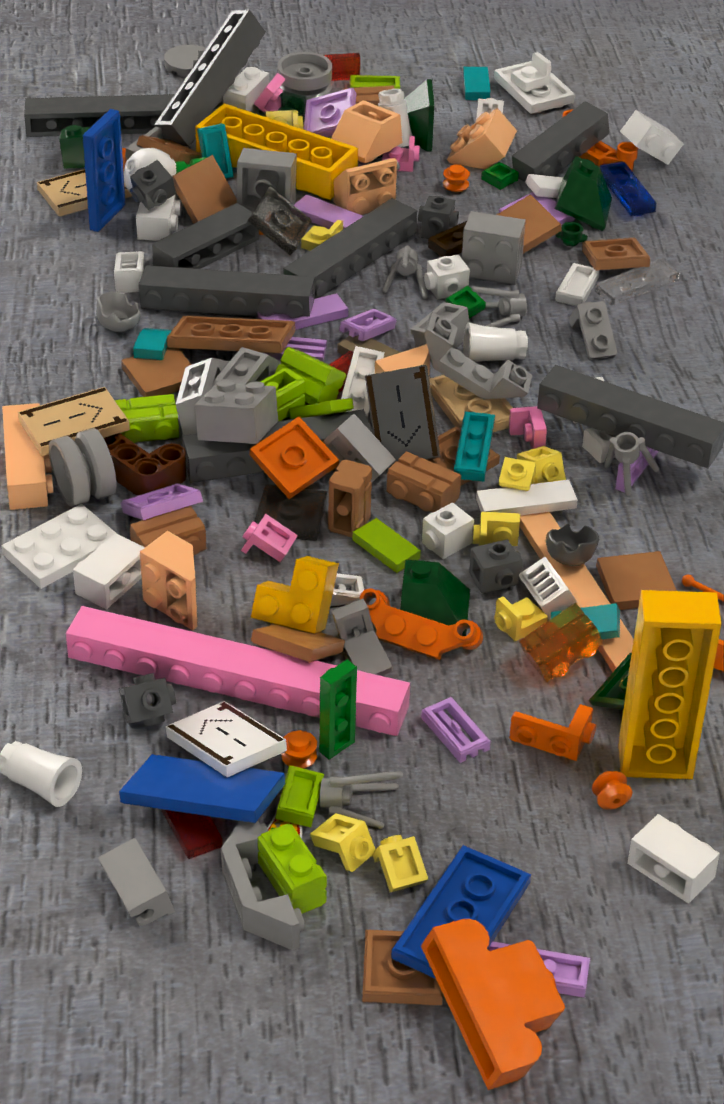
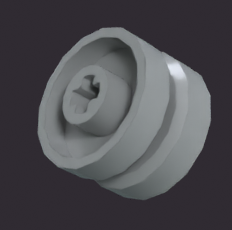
M295 52L282 57L278 61L277 73L285 78V81L280 86L283 90L280 97L286 101L285 106L287 108L305 111L306 100L332 93V62L327 57L314 52Z
M91 428L78 432L75 441L69 436H63L49 442V456L53 475L61 496L68 506L72 508L87 503L90 494L96 499H102L116 493L117 483L113 461L107 444L97 429Z

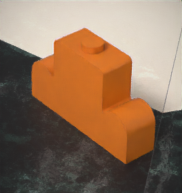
M461 919L433 927L423 941L421 948L487 1089L491 1090L518 1081L527 1074L542 1053L541 1041L536 1032L550 1028L564 1011L565 1005L557 991L553 974L546 968L535 944L531 940L489 951L487 947L489 946L490 938L485 927L476 920Z

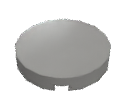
M198 45L173 47L164 55V67L170 73L174 71L180 77H187L193 69V60H198V51H204L206 48Z

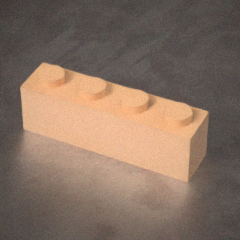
M39 403L2 406L10 510L48 507L47 494L54 493L52 474L46 475V473H52L49 454L41 456L18 418L19 411L40 406Z

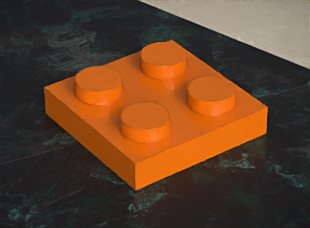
M300 417L295 418L250 448L249 453L252 459L288 499H291L338 467L339 459Z

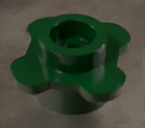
M576 222L564 223L561 226L562 231L555 234L566 246H576L579 242L587 241L588 238L587 235L583 234L582 225Z

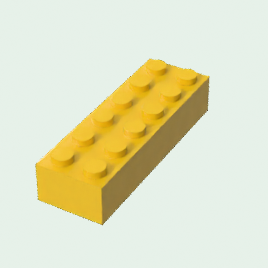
M225 103L195 126L196 151L201 153L197 129L221 123L225 124L231 164L234 168H237V161L243 148L297 153L296 189L315 194L323 199L331 200L334 197V179L346 169L358 167L357 147Z
M641 590L618 743L620 772L625 774L626 777L693 779L721 629L717 592Z

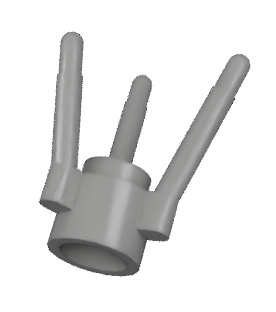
M405 246L397 252L396 262L391 265V271L384 283L382 292L386 293L396 273L399 272L404 276L414 273L417 277L422 298L427 299L428 295L422 275V266L418 264V254L410 246Z
M472 287L473 292L504 297L500 298L499 302H486V309L499 308L500 314L505 315L506 318L486 326L498 328L508 323L520 322V316L526 315V297L523 293L519 294V290L506 291L486 287Z
M623 432L615 438H610V448L604 463V467L609 468L614 455L619 462L623 463L626 496L631 495L630 464L638 459L640 451L653 471H659L657 463L645 446V439L643 437L638 438L631 432Z
M395 771L349 777L330 776V778H322L320 807L329 808V816L337 813L365 821L367 826L383 829V822L343 809L344 805L351 806L352 792L398 790L399 785L397 783L369 782L399 779L403 777V772Z

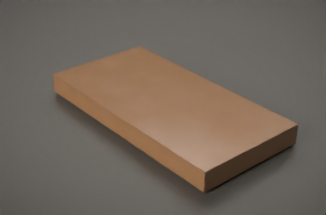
M183 316L167 336V347L239 351L241 347L257 352L282 353L295 333V322Z

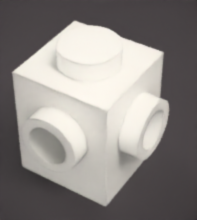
M459 254L427 261V273L424 274L425 286L428 290L432 291L437 300L447 298L467 285L469 286L470 269Z
M452 502L423 518L422 543L429 550L445 559L472 544L474 519Z

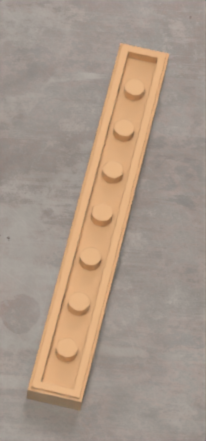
M550 512L520 516L519 527L540 559L543 557L547 558L577 600L571 606L572 609L610 604L585 564L580 566L565 565L556 561L549 554L545 542L546 535L552 529H560ZM620 619V637L595 640L593 643L611 671L614 672L627 655L632 653L634 639Z

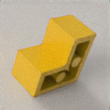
M310 556L296 559L291 586L272 581H266L257 585L251 618L314 634L326 629L339 563Z

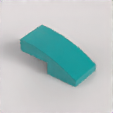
M142 329L133 348L134 358L163 360L167 349V336L172 330Z

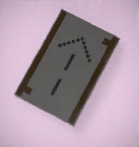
M420 365L365 375L373 434L396 459L389 467L396 461L398 462L399 458L406 451L426 460L441 458L427 366Z

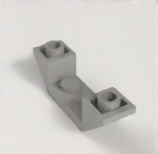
M434 312L430 314L424 335L432 366L435 370L483 400L525 397L528 394L532 374L528 373L525 368L507 360L493 374L485 366L465 356L460 350L452 348L458 327Z
M241 347L216 377L213 387L217 382L223 380H232L235 384L244 385L256 380L262 381L274 375L278 364H281V362L270 355Z
M209 358L185 368L176 401L183 435L197 433L194 405L212 389L214 380L230 361Z
M240 821L221 847L222 874L243 930L288 949L300 948V932L305 930L300 909H293L288 894L262 900L259 887H252L250 880H252L250 865L258 864L259 850L257 837L268 831L265 823L260 824L259 821L256 823Z

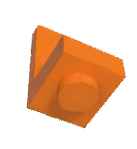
M579 704L569 727L515 711L511 717L509 738L523 745L577 761L584 744H591L594 738L596 724L591 723L593 708Z

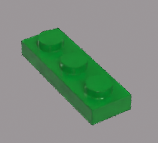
M345 660L335 668L328 669L320 677L319 752L328 760L355 743L357 666L349 660Z

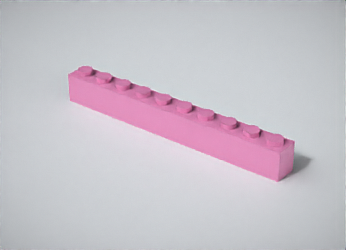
M81 606L66 632L68 658L139 675L154 673L155 679L165 678L166 681L178 685H185L320 718V677L328 669L337 666L316 660L307 662L277 651ZM357 670L356 727L398 736L409 708L410 682Z

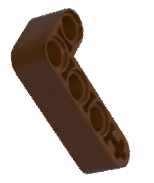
M120 433L104 438L113 461L116 481L136 496L177 483L181 484L186 480V452L181 445L174 443L165 444L148 453Z

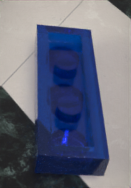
M624 161L600 165L607 186L630 216H642L647 213L656 212V201Z

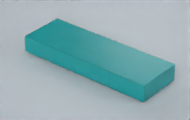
M467 411L464 413L454 465V472L460 474L463 480L485 481L495 423L494 414Z

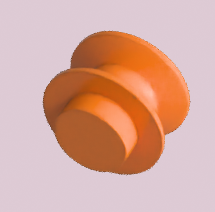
M454 164L444 170L443 175L446 179L443 181V187L452 192H461L469 187V182L466 179L469 178L470 172L462 165Z
M297 730L289 732L283 737L286 739L287 751L281 753V758L285 765L305 769L315 763L317 759V740L311 733Z
M619 771L603 772L592 784V791L598 796V805L606 810L622 807L632 797L633 792L631 787L627 785V778L625 774Z

